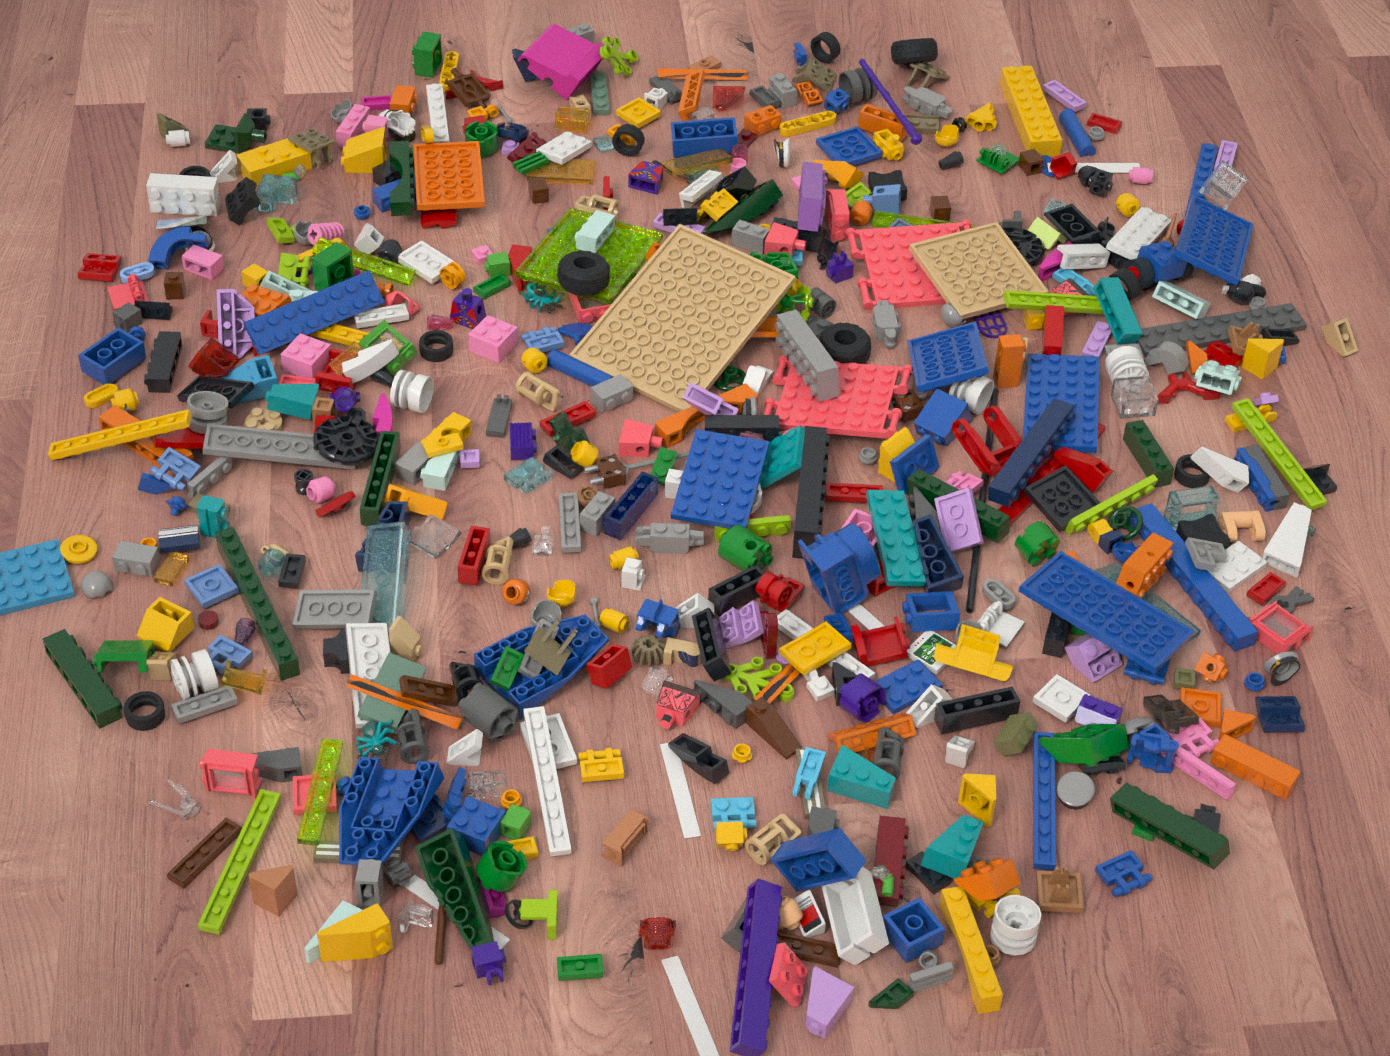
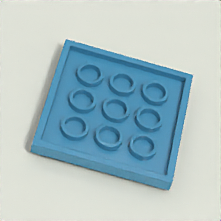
M58 539L0 553V616L75 597L65 560L60 552Z

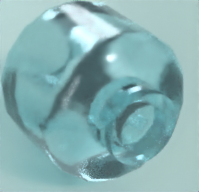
M270 548L258 560V569L267 577H277L281 573L286 557L280 550Z

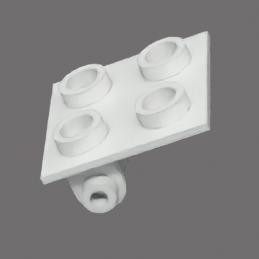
M1000 601L993 602L977 623L980 624L981 630L1001 635L999 644L1007 647L1025 621L1002 612L1003 604Z

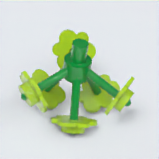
M803 284L797 288L796 295L789 296L786 293L777 304V312L781 314L796 310L794 308L795 303L804 304L806 310L799 314L805 322L808 320L809 310L814 305V298L811 296V289Z

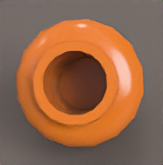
M857 201L850 210L849 218L857 226L866 225L872 217L873 208L867 201Z
M511 579L504 584L502 595L505 601L510 604H522L530 598L531 588L528 582L523 579Z

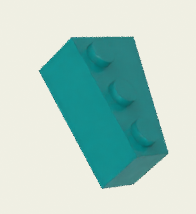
M841 745L829 773L827 791L888 809L894 794L896 778L844 745Z
M963 814L926 848L921 866L954 879L960 876L961 871L968 866L984 822Z

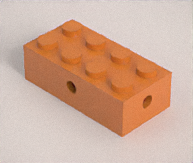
M1152 533L1125 561L1116 584L1142 599L1145 592H1149L1152 584L1155 585L1159 577L1164 575L1167 569L1165 563L1170 560L1173 554V550H1171L1173 542Z

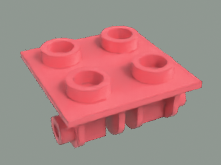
M135 274L129 275L128 283L107 287L114 310L119 309L127 302L135 306V300L149 301L142 280L139 281L138 276Z

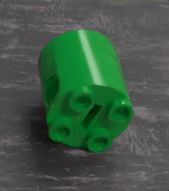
M737 524L724 532L720 538L718 547L719 557L740 571H744L754 565L763 570L773 562L772 545L742 525Z

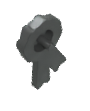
M1295 586L1287 596L1277 595L1273 597L1270 605L1277 601L1279 606L1289 613H1293L1295 606L1314 602L1315 598L1310 593L1303 594L1304 590Z

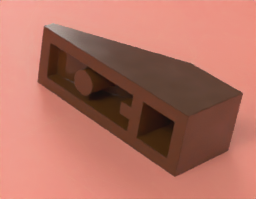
M760 697L746 706L745 723L786 760L795 754V749L802 748L776 709L764 698Z

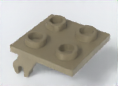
M810 56L807 63L796 68L795 73L801 71L799 75H795L792 79L793 82L796 79L798 80L796 84L812 81L829 93L831 91L836 73L821 64L817 59Z
M911 63L910 66L915 69L911 77H909L907 84L912 86L922 71L928 73L920 86L928 88L934 78L949 79L950 76L946 75L944 70L934 69L931 64Z
M308 129L288 138V141L311 153L313 167L317 166V169L321 167V161L319 160L320 148L325 162L328 161L329 164L333 162L330 146L335 144V141L316 129Z
M559 616L547 631L539 627L524 650L530 657L537 660L555 675L559 674L569 657L571 650L567 646L578 632L574 629L561 645L552 639L549 635L560 623L562 618Z

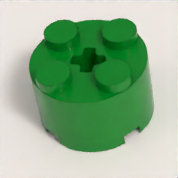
M479 121L472 122L467 125L465 131L466 142L479 141L481 159L498 150L497 126L488 121H484V123H479Z
M1037 521L1024 529L1026 533L1022 537L1019 534L1015 540V547L1032 567L1038 566L1043 559L1047 558L1050 560L1057 553L1056 549L1060 543L1055 533L1045 522L1043 524L1042 521Z
M507 841L493 842L476 865L481 885L487 890L493 889L500 892H510L527 868V859L521 850L517 852L513 849L514 845Z

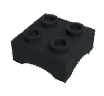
M895 170L886 174L869 172L868 185L872 194L875 186L901 184V201L907 200L908 189L904 184L901 170Z
M245 177L225 198L229 220L239 226L243 223L245 215L261 203L256 194V182Z
M1213 513L1193 521H1178L1176 533L1184 542L1190 537L1222 543L1225 550L1228 548L1230 538L1220 529Z

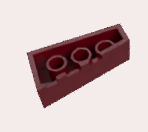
M881 815L879 817L873 882L879 905L897 907L898 900H903L904 887L900 886V879H905L906 867L902 866V859L906 860L907 846H903L904 839L908 840L909 827L905 826L906 818ZM892 875L894 877L893 896L885 897L882 895V880L886 876Z

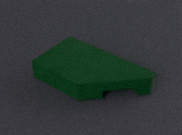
M897 978L869 1001L868 1006L870 1008L899 1009L914 997V991Z

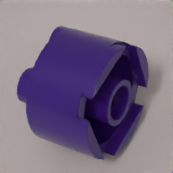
M859 673L849 683L843 684L840 689L842 694L840 707L862 722H869L875 718L880 712L878 707L880 704L884 705L886 701V690L862 673Z

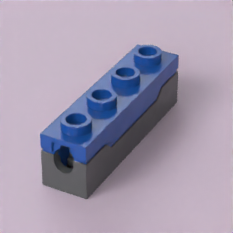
M1252 445L1237 448L1234 460L1248 466V485L1265 512L1286 508L1290 494L1260 447Z

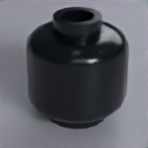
M389 239L381 243L377 256L384 265L396 264L398 256L402 253V248L398 241Z

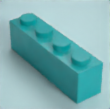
M1119 277L1100 278L1093 289L1117 345L1135 344L1143 333Z

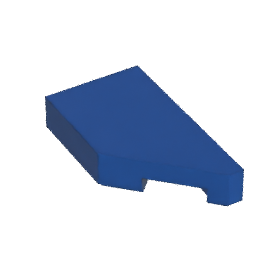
M142 473L138 485V490L156 495L173 489L166 481H160L154 475Z

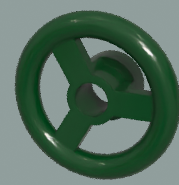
M727 366L722 372L724 380L721 383L718 380L714 382L716 388L727 392L743 385L746 373L737 367ZM740 383L739 385L733 387L727 386L728 384Z
M1123 506L1116 509L1108 519V524L1113 530L1122 528L1129 532L1128 535L1123 536L1122 541L1134 538L1141 530L1143 523L1140 511L1132 506ZM1132 513H1134L1137 518V524L1135 529H1133V527L1130 525V518Z

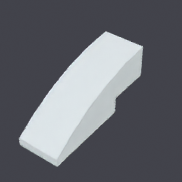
M392 339L358 352L359 357L342 363L343 373L346 377L352 378L353 384L384 367L399 354V351Z

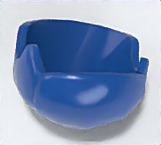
M1132 541L1127 544L1116 542L1112 548L1113 557L1119 563L1124 564L1139 546L1135 547Z

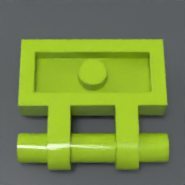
M281 253L278 275L306 288V285L309 284L308 272L311 270V257L304 256L303 262H298L299 255ZM297 269L302 270L301 277H296Z

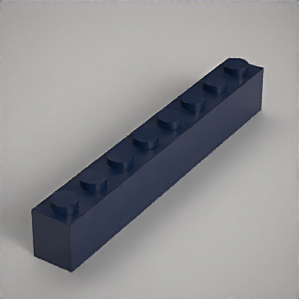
M1053 398L988 486L989 501L1009 507L1013 501L1017 500L1020 491L1025 489L1028 480L1034 477L1036 469L1042 466L1044 458L1049 456L1052 447L1057 445L1060 436L1065 434L1068 425L1073 423L1075 419L1074 404Z

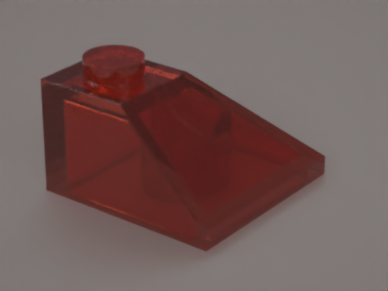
M713 86V108H716V110L729 108L744 95L745 86Z

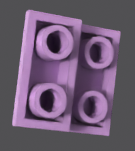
M754 600L740 610L732 607L719 617L726 648L744 644L764 633L759 605Z

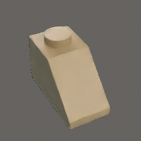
M1347 318L1334 320L1321 326L1326 343L1343 357L1359 351Z
M397 616L389 628L391 653L414 662L417 657L421 656L423 651L421 636L401 616Z

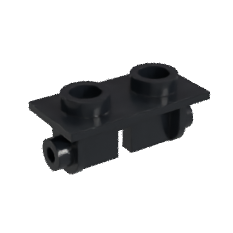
M697 208L663 209V226L679 224L696 225Z
M1109 217L1104 222L1101 221L1097 226V229L1100 231L1098 243L1100 245L1101 241L1113 237L1115 227L1112 223L1108 222Z
M828 237L822 239L821 248L817 255V260L821 264L820 270L827 267L828 260L833 259L832 256L833 253L837 252L839 241L833 243Z
M135 300V306L141 309L142 318L170 320V313L173 312V306H170V303Z

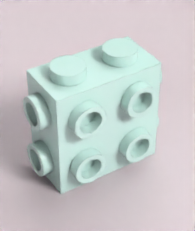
M1209 360L1208 362L1205 361L1202 366H1199L1194 379L1197 380L1196 386L1231 395L1234 390L1237 391L1242 377L1239 376L1240 370H1236L1235 366L1226 365L1225 367L1219 365L1217 361Z

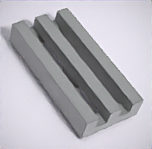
M951 961L909 974L908 987L915 993L952 981L951 976L953 975L954 967Z

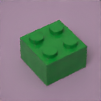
M423 31L421 36L417 38L416 45L412 47L415 75L434 77L443 61L441 34Z

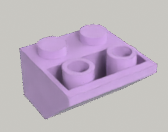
M1088 633L1064 647L1071 664L1091 682L1099 680L1123 665L1117 651L1093 638Z

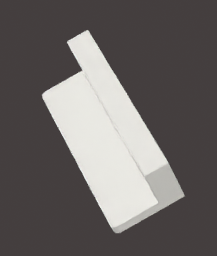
M709 170L681 191L679 197L682 208H690L711 192L715 185L723 179L722 173Z
M1100 244L1057 246V249L1063 253L1060 267L1064 270L1106 268L1110 252Z

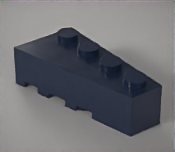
M388 501L378 517L379 521L371 528V534L367 539L365 538L361 550L355 554L358 572L397 573L410 522L408 502Z
M932 514L915 519L913 521V529L926 583L923 586L924 592L955 591L962 588L964 575Z

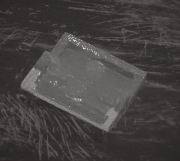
M430 514L421 527L416 526L406 542L432 558L437 559L456 542L462 533L455 527Z

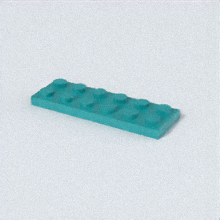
M867 490L866 498L886 585L924 586L926 579L905 492L899 490Z

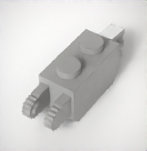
M908 86L904 87L903 92L906 95L903 96V101L909 104V108L924 115H937L946 119L952 116L953 109L945 105L946 99L944 96L924 87H919L918 89Z
M878 300L877 305L873 307L872 318L875 338L878 341H884V345L888 349H893L898 333H901V324L897 323L898 312L894 310L893 304L889 305L887 300Z
M651 523V526H639L636 528L635 533L637 537H635V543L640 546H650V550L654 553L685 554L689 551V546L704 544V531L690 530V524Z

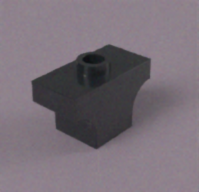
M340 630L339 634L333 638L323 639L324 667L338 668L341 674H349L346 630Z

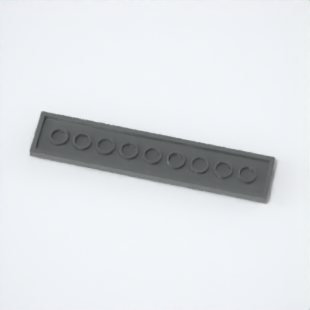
M1288 303L1141 328L1143 334L1136 344L1140 345L1142 354L1146 358L1150 350L1159 348L1164 341L1174 342L1181 346L1184 351H1187L1186 341L1193 342L1199 348L1208 347L1209 343L1220 341L1223 344L1231 343L1228 329L1231 325L1244 329L1250 322H1253L1254 326L1256 324L1260 325L1258 333H1261L1263 328L1286 329L1297 332L1306 330L1307 324L1294 305Z

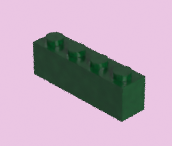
M1138 420L1126 423L1123 440L1146 477L1152 474L1156 476L1158 481L1154 486L1155 488L1171 485L1174 467L1145 422Z

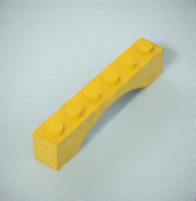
M959 886L941 889L939 907L945 923L952 930L960 947L967 970L971 996L977 1013L999 1011L1003 994L965 891Z

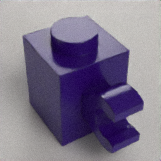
M843 250L840 256L833 253V259L827 261V277L835 284L853 278L854 264L847 258V254Z
M497 941L471 947V960L477 979L486 977L488 985H492L491 978L497 976L500 982H503V963L506 962L504 949H499Z

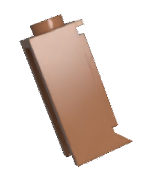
M630 809L603 840L602 846L606 847V849L602 852V856L622 867V858H625L645 832H648V817L641 812Z

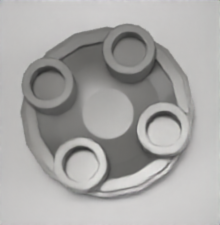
M1138 717L1127 720L1122 724L1126 726V733L1130 734L1137 732L1138 729L1150 727L1156 723V719Z

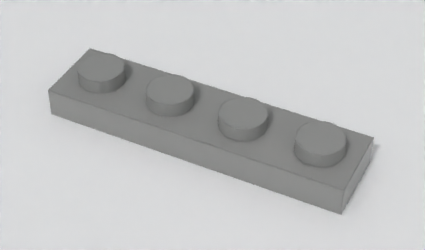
M559 493L562 553L581 552L577 493Z

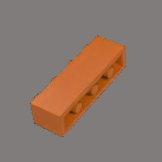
M1226 734L1223 735L1214 748L1210 763L1284 800H1287L1297 785L1301 772Z

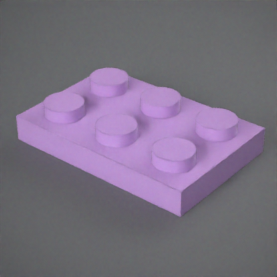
M968 487L934 499L941 532L952 553L984 543L971 488Z

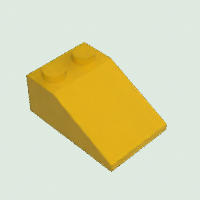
M378 903L317 932L322 962L370 959L386 954L389 950L393 949L390 921Z

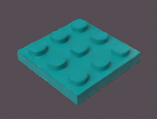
M799 425L792 428L787 433L769 442V449L759 482L761 490L801 468L805 428Z

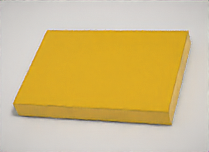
M826 621L780 647L779 654L805 676L851 649V642Z

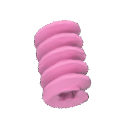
M338 222L311 224L308 228V239L312 245H321L334 238H342L344 235V229Z

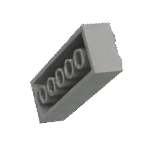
M797 310L777 314L775 328L778 337H776V344L778 347H781L784 356L788 357L791 366L795 367L798 376L802 377L805 386L809 387L812 396H815L819 402L838 397V366Z

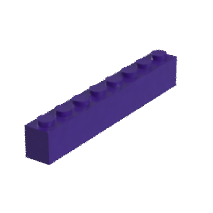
M759 878L749 885L747 889L729 1052L741 1056H760L767 1049L768 1041L766 1040V1035L770 1025L768 1016L772 1004L770 996L773 986L769 982L775 956V948L778 943L779 909L783 899L781 896V886Z

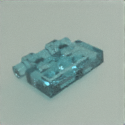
M530 457L505 473L504 480L516 489L520 487L521 491L526 493L527 491L534 490L538 484L548 481L553 472L551 469L544 471V465Z

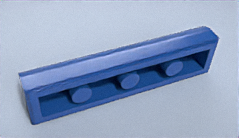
M1070 108L1063 110L1059 115V121L1079 156L1095 155L1096 149L1075 112Z
M553 349L547 358V366L591 387L614 377L556 349Z

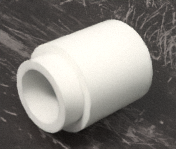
M168 131L169 134L166 135V143L170 144V147L190 144L189 131Z

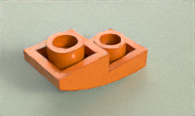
M810 81L795 85L798 95L806 105L823 103L818 89H814Z

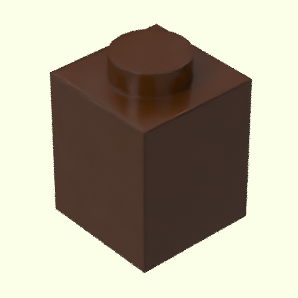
M1035 149L1020 152L1018 166L1026 176L1042 173L1044 160Z
M545 177L528 179V192L532 203L549 202V188Z
M931 196L930 213L933 222L950 221L951 205L948 196Z
M165 272L164 288L166 300L184 299L186 287L183 272Z

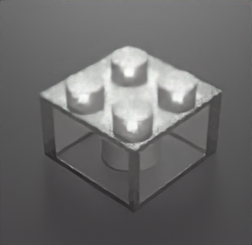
M1149 376L1114 378L1111 397L1120 419L1156 415L1159 399Z

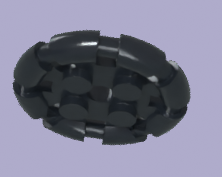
M1016 227L1002 228L1029 266H1035L1043 259L1045 246L1042 240L1037 238L1036 234L1025 229H1015Z
M338 416L333 420L328 419L322 422L316 428V432L313 435V443L315 449L319 450V454L326 460L352 466L359 465L362 461L368 462L374 458L380 435L375 431L373 425L363 419L357 420L353 419L352 416Z

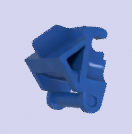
M645 599L637 614L639 618L635 629L644 631L650 628L651 624L657 626L656 637H675L680 630L679 609L664 605L662 599L659 602Z
M1155 723L1133 734L1127 763L1132 764L1133 758H1137L1140 760L1139 765L1143 766V768H1150L1155 773H1171L1174 767L1172 764L1174 755L1179 748V743L1171 740L1170 736ZM1160 751H1165L1166 756L1163 757L1160 754Z

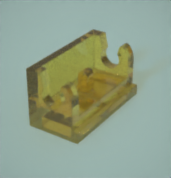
M564 106L558 107L555 113V129L587 133V126L589 127L590 110Z
M227 660L226 666L224 665L221 685L261 695L266 682L267 670L263 669L262 674L259 675L230 668L231 661Z

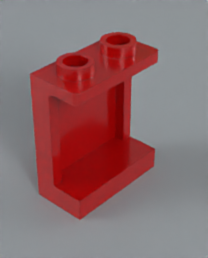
M330 349L329 361L323 372L317 371L315 374V383L319 384L318 390L334 393L340 387H349L354 391L358 382L352 384V378L344 375L342 363L359 357L357 353Z
M898 616L894 617V624L866 631H860L858 624L851 626L853 642L859 662L866 667L908 658L907 649H910L908 637L904 638V634H906L904 623L899 622Z

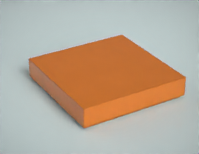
M1181 687L1179 722L1188 723L1200 717L1207 726L1220 728L1222 693Z

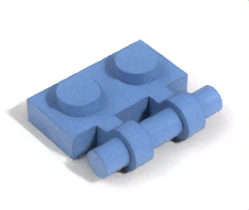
M548 326L542 327L541 330L537 331L530 330L526 334L521 335L522 342L525 341L527 349L534 347L544 353L564 347V340L554 326L549 328Z
M168 447L157 462L162 467L159 469L153 466L150 473L154 474L158 480H164L169 483L173 489L177 488L183 492L186 485L181 481L184 479L190 482L200 471L201 466ZM168 470L176 474V476L172 477L167 474Z
M222 635L208 646L209 657L214 669L218 670L219 674L231 678L236 674V671L231 669L233 666L241 669L253 657L251 650ZM220 658L224 660V662L220 663L217 660Z

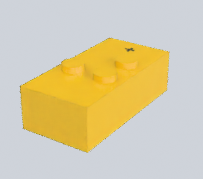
M288 138L236 155L239 173L243 178L247 177L256 182L257 187L282 179L283 173L294 172L297 174L312 169L311 153L288 141Z

